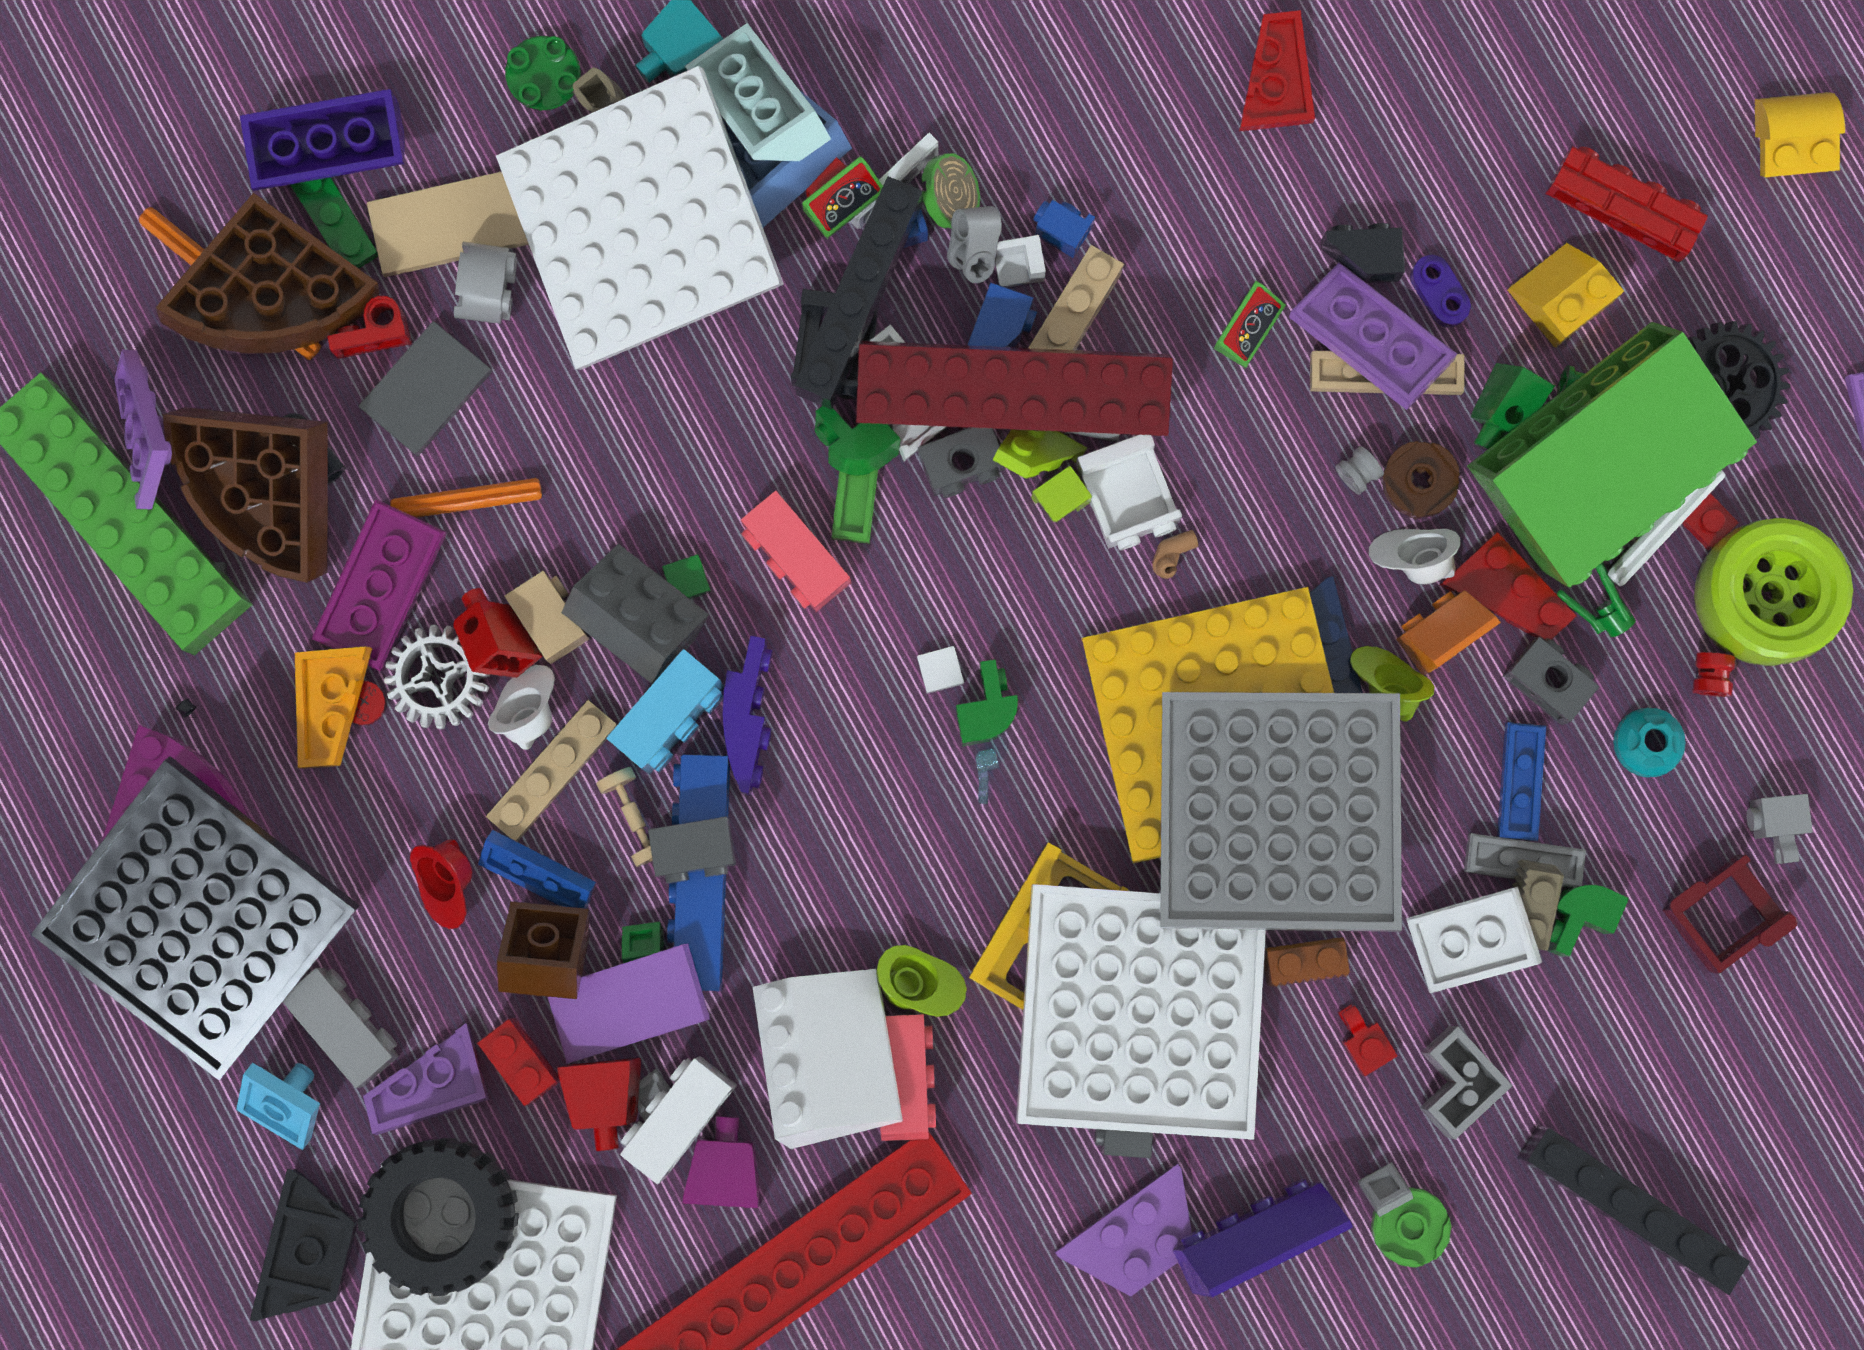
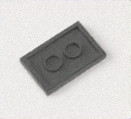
M433 321L358 407L418 457L493 371Z

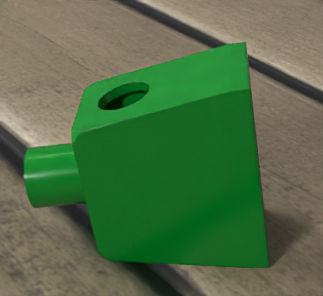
M1496 363L1471 413L1472 419L1483 424L1474 444L1485 451L1501 440L1503 436H1506L1540 410L1555 385L1525 367Z

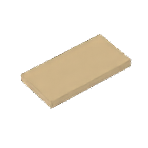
M502 172L367 202L381 271L384 277L459 261L460 252H463V242L507 247L510 249L529 245Z

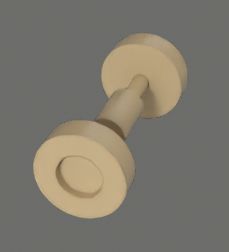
M627 767L604 777L596 785L601 794L617 790L624 805L621 807V810L632 833L637 832L644 847L643 850L631 856L635 866L640 867L652 862L653 859L650 841L644 831V827H646L644 819L635 801H630L623 787L636 778L632 767Z

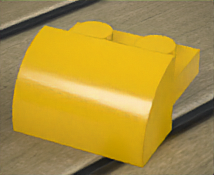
M1825 92L1755 99V137L1760 138V176L1774 177L1840 170V134L1845 133V120L1841 103L1834 93Z

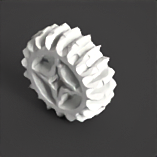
M437 625L430 626L429 637L426 636L421 628L415 629L416 642L404 636L402 642L407 646L406 650L403 652L396 647L392 649L391 652L399 657L398 663L386 662V668L396 671L394 676L385 677L384 682L387 685H397V688L387 693L388 698L391 700L402 698L396 704L395 710L402 713L409 709L406 719L412 723L421 715L420 724L424 728H429L433 717L438 729L445 728L447 716L452 725H459L458 712L461 711L467 718L473 716V712L467 707L470 702L476 706H482L483 701L475 696L477 690L483 693L489 691V686L479 683V679L490 677V674L471 671L458 636L454 638V628L451 626H446L442 636H440V630ZM433 648H452L459 652L463 660L457 663L454 661L441 663L438 656L435 655ZM422 653V656H420L423 664L422 670L408 682L410 668L415 659ZM434 666L446 674L445 678H442L444 681L440 684L441 688L429 680L430 676H433L431 673L435 670ZM464 672H467L465 687L461 694L453 701V683L458 678L464 676ZM430 690L434 691L436 697L440 699L442 707L430 708L422 706L414 699L412 694L418 691L422 693Z

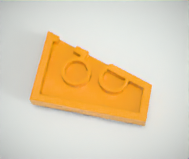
M371 647L295 652L298 768L308 769L341 765L369 663Z

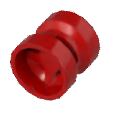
M1696 653L1695 666L1699 670L1698 677L1693 680L1692 692L1706 696H1732L1733 683L1730 681V672L1735 669L1736 657L1722 653Z

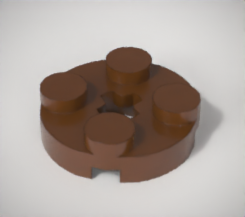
M1414 441L1402 445L1389 457L1383 471L1384 475L1381 477L1383 491L1389 503L1400 513L1413 519H1421L1439 514L1453 502L1459 489L1458 477L1460 473L1455 458L1446 448L1433 442L1429 444ZM1416 470L1419 474H1422L1426 471L1430 476L1426 481L1429 488L1415 487L1412 483L1414 480L1412 472Z

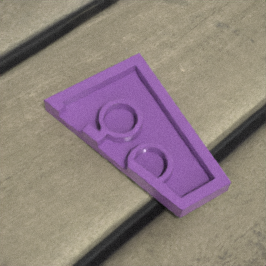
M465 1023L455 1030L452 1036L439 1045L436 1044L425 1052V1055L405 1069H400L363 1096L372 1134L379 1135L489 1100L469 1024Z

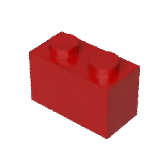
M516 1018L506 1020L477 1043L524 1106L532 1104L560 1082L557 1072Z

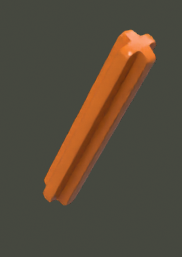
M537 478L394 498L390 500V506L417 518L539 500L542 498V488Z

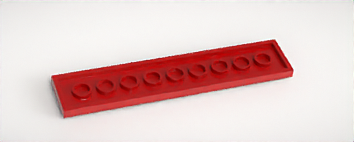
M928 1130L929 1139L909 1140L615 1350H755L970 1196L972 1192Z

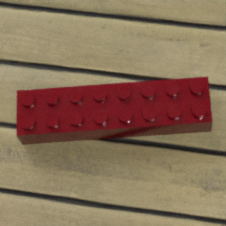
M860 341L856 423L1168 436L1173 357L1170 354Z

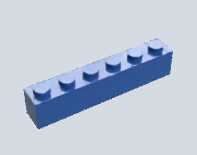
M681 755V764H674L673 785L674 787H680L679 803L673 802L672 825L721 817L728 818L730 762L728 756ZM704 871L688 873V881L669 884V903L675 904V919H668L667 941L668 943H674V947L683 944L689 945L702 991H722L726 874L705 877Z

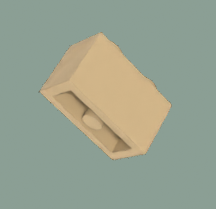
M542 571L506 594L505 598L544 658L550 664H553L588 641L589 637L583 629L561 613L566 603L563 598L569 595L557 575L550 579Z

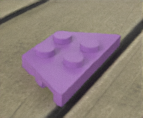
M1175 1163L1055 1250L1057 1256L1130 1297L1178 1263L1173 1249L1183 1245L1180 1239L1192 1233L1182 1169L1179 1164Z

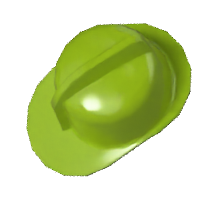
M1371 646L1360 647L1352 652L1350 658L1352 668L1369 684V693H1400V720L1404 722L1409 721L1420 702L1434 695L1435 686L1431 680L1415 671L1393 653Z
M897 945L886 950L878 961L877 975L883 994L895 1007L904 1010L914 1009L923 1014L939 1017L950 1015L959 1010L965 1001L967 988L963 976L955 967L941 959L908 945Z

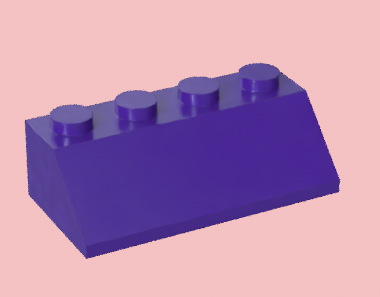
M391 89L240 115L251 189L253 191L404 164L405 135L400 105Z
M1301 1179L1286 1186L1284 1189L1287 1194L1275 1200L1270 1195L1250 1204L1252 1211L1240 1217L1235 1212L1220 1218L1215 1222L1218 1228L1206 1234L1200 1229L1182 1237L1180 1240L1183 1245L1173 1249V1252L1192 1294L1214 1297L1353 1228L1351 1221L1322 1183H1308L1306 1179Z

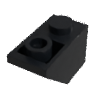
M1388 223L1372 224L1368 226V229L1353 230L1351 225H1337L1331 227L1330 231H1326L1320 241L1321 249L1337 263L1343 264L1366 283L1399 282L1405 273L1402 228H1391V225Z

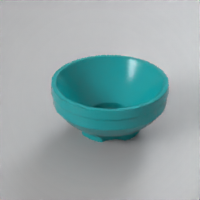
M1641 708L1630 712L1619 722L1613 739L1614 751L1622 766L1629 772L1646 778L1658 777L1674 769L1681 761L1686 745L1684 731L1677 719L1670 713L1656 708ZM1651 729L1659 730L1665 736L1666 743L1660 752L1649 750L1645 744V735Z

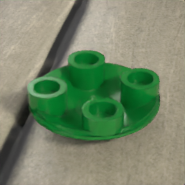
M535 36L524 40L510 50L507 56L505 77L510 92L521 104L535 110H552L564 105L575 94L573 83L581 77V69L576 54L560 37Z

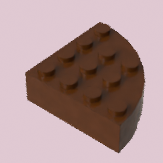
M252 193L155 309L163 325L187 339L215 349L246 354L278 353L307 347L328 338V335L337 334L339 328L349 326L364 315L366 304L372 298L380 295L378 282L258 195Z
M188 407L162 414L165 441L170 442L172 449L171 465H176L178 474L184 484L181 486L187 502L210 532L238 556H246L256 564L261 565V569L279 577L308 583L328 573V422Z

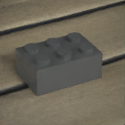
M617 544L573 586L561 612L652 684L683 649L686 650L696 640L709 615L620 544Z

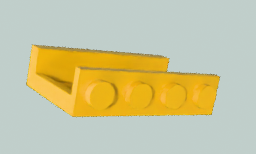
M1049 842L1045 845L968 977L1022 1010L1024 1008V992L1010 985L1006 980V974L1023 945L1028 943L1031 885L1058 886L1063 877L1070 876L1092 889L1129 891L1124 886H1118L1062 853L1061 849Z

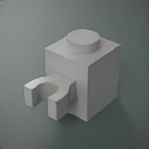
M1808 794L1751 800L1746 817L1750 831H1754V838L1773 837L1775 864L1799 862V853L1794 835L1813 833Z

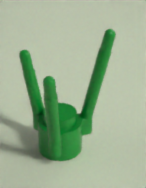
M1602 562L1595 569L1610 599L1597 607L1598 617L1591 614L1563 590H1559L1557 596L1588 621L1597 634L1606 630L1610 637H1616L1630 629L1636 623V619L1622 601Z

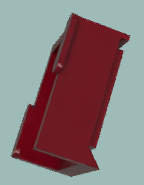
M1746 854L1734 855L1729 862L1702 882H1695L1670 902L1669 907L1662 910L1710 973L1720 974L1760 943L1763 946H1772L1795 929L1798 924L1797 918L1790 911H1781L1746 866L1751 861ZM1731 876L1764 920L1718 955H1715L1683 912Z

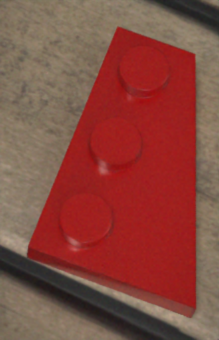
M1301 10L1263 14L1239 132L1312 124L1315 120Z
M1498 532L1458 567L1453 577L1445 579L1440 584L1443 588L1458 594L1464 590L1467 591L1489 611L1504 618L1509 624L1535 638L1541 637L1543 640L1546 638L1552 640L1577 616Z

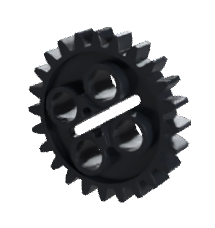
M1737 321L1727 322L1724 326L1722 322L1711 324L1710 330L1707 327L1696 330L1697 337L1692 336L1687 337V339L1729 401L1736 404L1739 416L1755 439L1760 438L1759 430L1766 431L1772 429L1768 418L1776 419L1782 416L1775 408L1776 405L1788 403V400L1780 395V390L1790 388V384L1782 382L1780 376L1787 374L1789 368H1778L1777 364L1784 358V354L1773 355L1771 351L1776 342L1762 343L1765 332L1761 330L1751 334V324L1740 325L1738 328ZM1721 349H1723L1727 355V362L1725 366H1723L1719 360V352ZM1751 370H1753L1757 376V382L1755 386H1753L1749 380V374Z

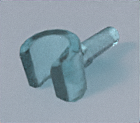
M993 748L979 751L975 756L979 778V804H988L989 777L987 771L999 769L996 751Z

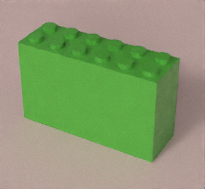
M1651 322L1468 464L1467 467L1541 571L1570 588L1572 585H1578L1586 581L1591 576L1592 570L1603 561H1609L1617 557L1622 552L1623 546L1634 537H1640L1648 533L1653 528L1654 522L1665 513H1670L1680 508L1685 503V498L1696 489H1701L1711 484L1716 479V474L1727 465L1735 464L1747 455L1748 449L1756 444L1757 441L1682 331Z

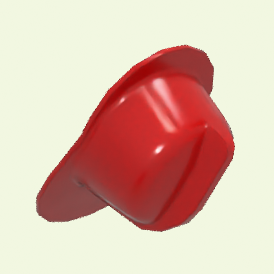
M454 839L446 840L433 847L426 845L415 846L410 852V862L426 911L440 926L448 929L458 928L465 921L467 913L463 891L472 879L473 870L469 860L461 852L457 841Z

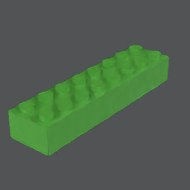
M40 372L0 407V445L183 651L195 656L253 605L229 577L217 567L213 559L157 496L155 497L152 509H136L134 497L139 491L140 482L131 480L130 466L54 381Z

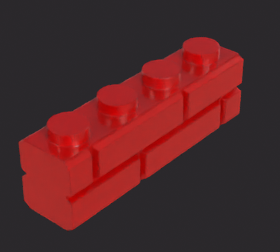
M1572 146L1563 158L1545 194L1679 263L1690 253L1708 218V215L1700 212L1701 207L1697 203L1689 199H1680L1679 201L1667 195V190L1664 186L1652 181L1644 183L1632 177L1633 172L1629 168L1620 164L1610 166L1599 160L1600 156L1594 150L1587 147H1579L1577 149Z

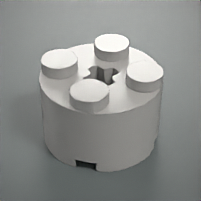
M463 242V252H460L455 295L459 296L458 306H454V318L501 324L502 320L510 321L512 298L511 290L506 289L507 283H515L517 269L516 253L510 252V248Z

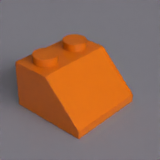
M1464 590L1456 597L1450 591L1432 604L1436 611L1424 619L1419 613L1401 627L1405 633L1396 640L1420 673L1425 676L1501 622L1467 591Z

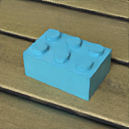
M683 649L606 739L649 775L654 769L660 772L673 758L674 755L670 750L679 740L685 743L698 729L699 725L696 723V720L704 711L710 714L723 700L724 695L721 694V691L724 689V685L718 677Z

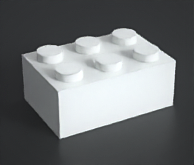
M701 1056L694 1058L693 1061L689 1058L682 1061L670 1077L675 1084L669 1092L665 1090L660 1091L645 1109V1111L651 1114L643 1124L640 1121L637 1124L635 1123L621 1140V1143L626 1147L620 1155L657 1185L667 1177L737 1086L736 1083Z

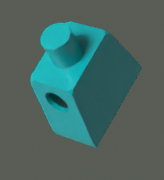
M671 0L643 31L641 37L649 54L639 61L635 67L647 83L653 81L664 71L672 78L688 71L685 67L687 64L722 41L723 37L691 0Z

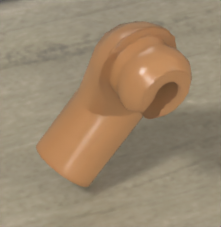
M1192 529L1164 539L1158 544L1152 561L1153 571L1156 575L1164 579L1173 577L1177 572L1176 566L1180 554L1199 547L1196 535Z

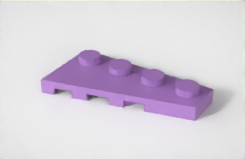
M122 349L114 381L121 419H126L124 435L126 449H133V464L130 465L131 480L140 482L139 491L134 497L136 509H152L164 465L170 464L172 449L170 442L165 441L163 435V418L157 415L155 409V393L149 390L147 367L142 366L137 350Z

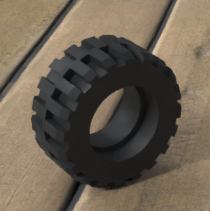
M456 1138L421 1141L389 1156L381 1163L382 1167L379 1171L373 1173L368 1180L367 1185L369 1189L367 1193L361 1196L359 1207L363 1208V1217L358 1219V1231H364L366 1241L361 1244L365 1254L371 1252L376 1262L372 1266L379 1274L382 1272L388 1274L391 1277L389 1283L397 1288L405 1286L410 1288V1293L421 1296L425 1293H432L434 1297L445 1296L454 1291L460 1292L486 1277L501 1263L505 1252L511 1248L515 1238L513 1236L514 1227L518 1225L519 1213H515V1203L518 1202L516 1190H511L507 1180L511 1178L506 1169L501 1170L495 1163L497 1159L491 1153H483L478 1149V1145L469 1141L459 1142L456 1141ZM445 1178L458 1183L468 1193L474 1205V1230L463 1246L450 1253L433 1254L423 1250L411 1239L405 1227V1201L418 1184L428 1179Z

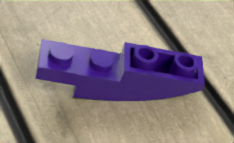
M751 635L743 672L727 670L723 696V728L727 755L741 793L751 796L752 788H760L764 766L758 765L761 750H768L772 728L766 727L767 720L765 717L753 715V710L761 709L765 687L759 686L762 671H769L773 650L767 649L768 643L765 638Z

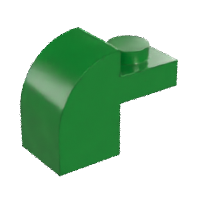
M822 406L816 410L814 430L820 441L824 445L829 446L828 463L836 470L848 475H867L870 472L879 470L899 455L901 438L888 424L859 423L852 429L833 408L831 410Z
M996 659L982 661L979 665L985 700L956 705L962 746L980 744L997 739L1008 730L1015 718L1018 696L1002 697L1001 691H1007L1008 686L1005 669H997Z
M1583 885L1562 891L1556 911L1561 917L1560 920L1555 919L1547 951L1560 957H1570L1583 925L1602 934H1614L1629 898L1599 885Z

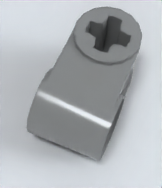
M994 206L955 210L951 221L952 230L947 260L954 268L963 270L965 278L970 282H984L990 277L995 268L998 238L1002 227L999 211Z

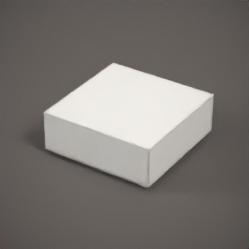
M954 646L917 656L927 694L964 684Z

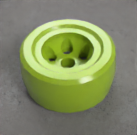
M1774 518L1757 520L1736 528L1714 545L1703 560L1696 577L1694 600L1696 613L1703 630L1716 646L1728 655L1735 656L1736 659L1743 662L1775 666L1794 663L1810 657L1835 638L1844 626L1850 612L1853 584L1851 571L1845 557L1831 538L1816 527L1802 521ZM1760 558H1764L1769 562L1770 569L1768 572H1761L1757 568ZM1787 566H1792L1797 570L1798 576L1796 580H1789L1786 577L1785 569ZM1744 579L1749 582L1745 592H1743ZM1761 590L1771 592L1772 599L1764 600ZM1795 594L1804 596L1806 604L1803 608H1798L1794 605L1793 597ZM1775 614L1784 616L1786 620L1784 627L1778 626L1773 622Z

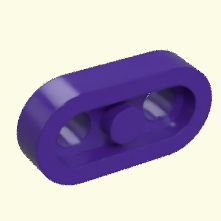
M1427 255L1419 259L1410 275L1414 289L1437 324L1443 327L1458 326L1470 312L1471 303L1468 295L1443 258L1436 255ZM1426 269H1435L1438 273V278H1429L1426 274ZM1446 301H1455L1458 305V310H1449L1446 307Z

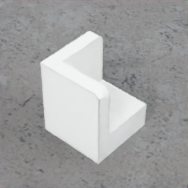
M1039 235L998 242L995 266L999 286L1007 288L1044 281L1046 269Z

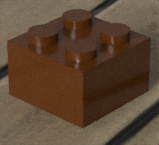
M511 901L497 958L498 992L577 999L589 943V909Z

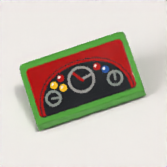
M860 156L802 203L803 211L828 239L876 201L883 185L867 162Z
M1255 281L1216 342L1214 349L1246 369L1286 304L1263 284Z

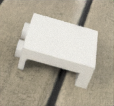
M1137 435L1080 456L1077 459L1076 467L1083 484L1092 495L1090 503L1108 549L1117 545L1120 551L1131 548L1141 543L1139 537L1152 532L1155 537L1171 533L1177 529L1175 524L1179 523L1182 518L1180 509L1177 510L1154 453L1155 443L1151 435Z

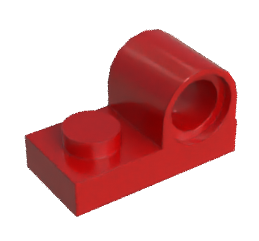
M388 296L374 297L366 304L364 308L366 328L360 329V326L356 325L339 328L337 334L327 336L330 351L338 359L412 344L405 313ZM382 312H394V317L390 323L386 325L377 324V319Z

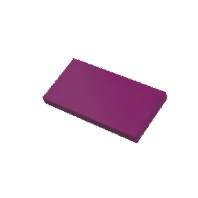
M375 499L312 639L332 649L371 647L372 651L368 666L378 671H384L386 662L390 659L391 651L396 646L447 532Z

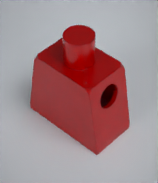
M481 588L472 589L462 596L461 600L466 611L454 620L453 626L472 672L517 678L543 657L510 605L488 601Z
M640 1057L569 1064L558 1067V1076L572 1128L574 1130L593 1128L595 1151L618 1149L617 1126L628 1125L637 1120L641 1070Z

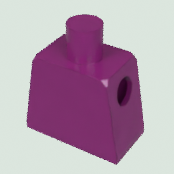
M716 1116L714 1139L699 1138L697 1140L682 1204L758 1208L760 1206L754 1141L738 1140L739 1117Z

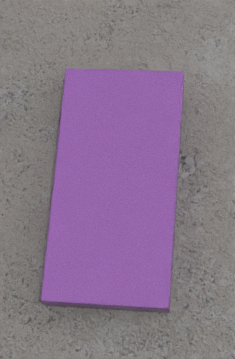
M1340 262L1290 312V319L1406 410L1450 366L1457 356L1456 352Z
M688 944L673 947L581 977L577 999L548 997L567 1064L710 1020Z

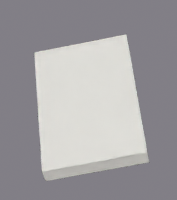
M1518 886L1406 918L1430 993L1542 963Z

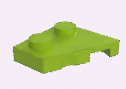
M1011 429L998 448L993 461L1027 479L1039 475L1041 471L1058 469L1062 462L1068 459H1072L1076 463L1078 457L1084 455L1087 447L1059 431Z

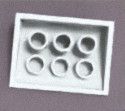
M876 969L789 977L753 987L773 1130L777 1141L793 1149L903 1121L881 987Z

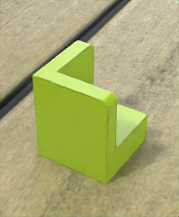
M1069 466L1032 491L1031 498L1035 504L1040 503L1053 522H1058L1075 509L1078 512L1090 504L1092 495L1072 467Z

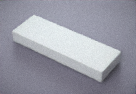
M928 133L879 179L881 184L884 185L887 176L906 184L911 182L926 167L927 162L938 156V141ZM876 201L850 221L857 229H861L867 223Z

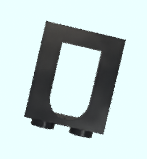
M808 289L802 290L801 319L794 370L791 373L793 387H795L796 380L819 331L821 315H826L835 293ZM879 305L863 341H870L875 337ZM859 350L852 363L850 375L845 379L839 392V398L857 399Z

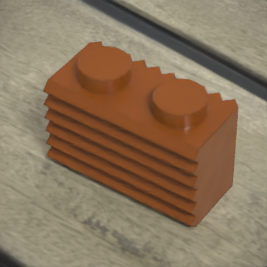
M1344 937L1265 948L1264 972L1266 983L1271 987H1277L1278 985L1285 986V984L1347 977L1350 969Z

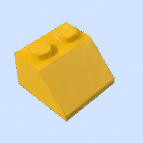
M1568 243L1559 248L1507 290L1555 348L1611 305L1624 292L1600 261Z

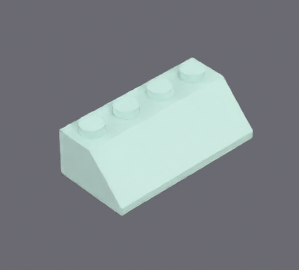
M748 23L685 66L687 70L697 66L704 69L720 115L753 160L801 161L831 140L816 111Z

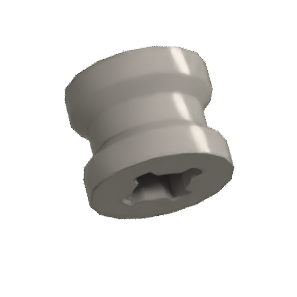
M1362 446L1353 451L1352 458L1348 461L1342 460L1335 466L1343 482L1358 495L1367 489V483L1371 480L1377 481L1384 475L1378 461Z

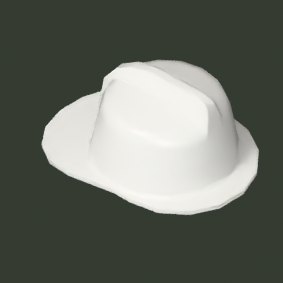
M1449 529L1393 530L1373 540L1369 546V557L1373 563L1383 568L1402 570L1414 583L1430 584L1443 578L1454 576L1456 570L1454 555L1460 547V537L1455 531Z
M534 665L519 677H512L502 690L496 707L489 718V729L495 734H504L509 740L517 743L524 750L530 749L535 740L544 734L552 723V714L548 700L555 681L553 671L544 665Z

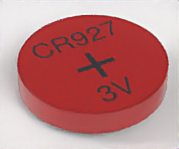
M363 681L352 722L358 725H370L378 721L384 714L386 697L379 686L369 681Z

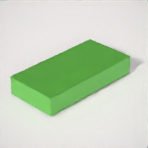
M878 470L860 476L848 475L839 471L832 540L870 544Z

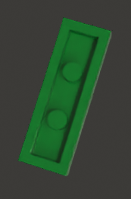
M331 177L290 184L328 246L358 269L378 257L376 248Z

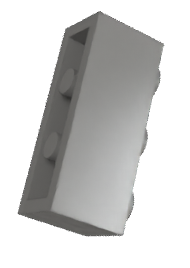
M315 968L293 988L284 999L283 1004L356 1089L365 1087L399 1057L398 1053L393 1049L397 1046V1043L384 1028L379 1030L375 1028L369 1021V1018L372 1016L371 1012L358 998L352 1001L343 989L347 985L335 970L330 969L327 971L325 968Z

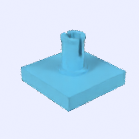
M252 1063L243 1074L236 1110L303 1150L312 1138L320 1107L319 1102L303 1093L313 1081L314 1073L307 1066L296 1063L282 1081Z

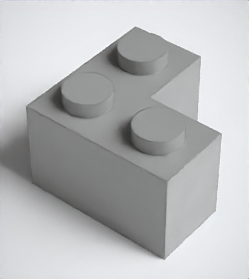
M1448 1026L1421 1052L1447 1082L1420 1109L1447 1138L1456 1140L1513 1086L1458 1026Z

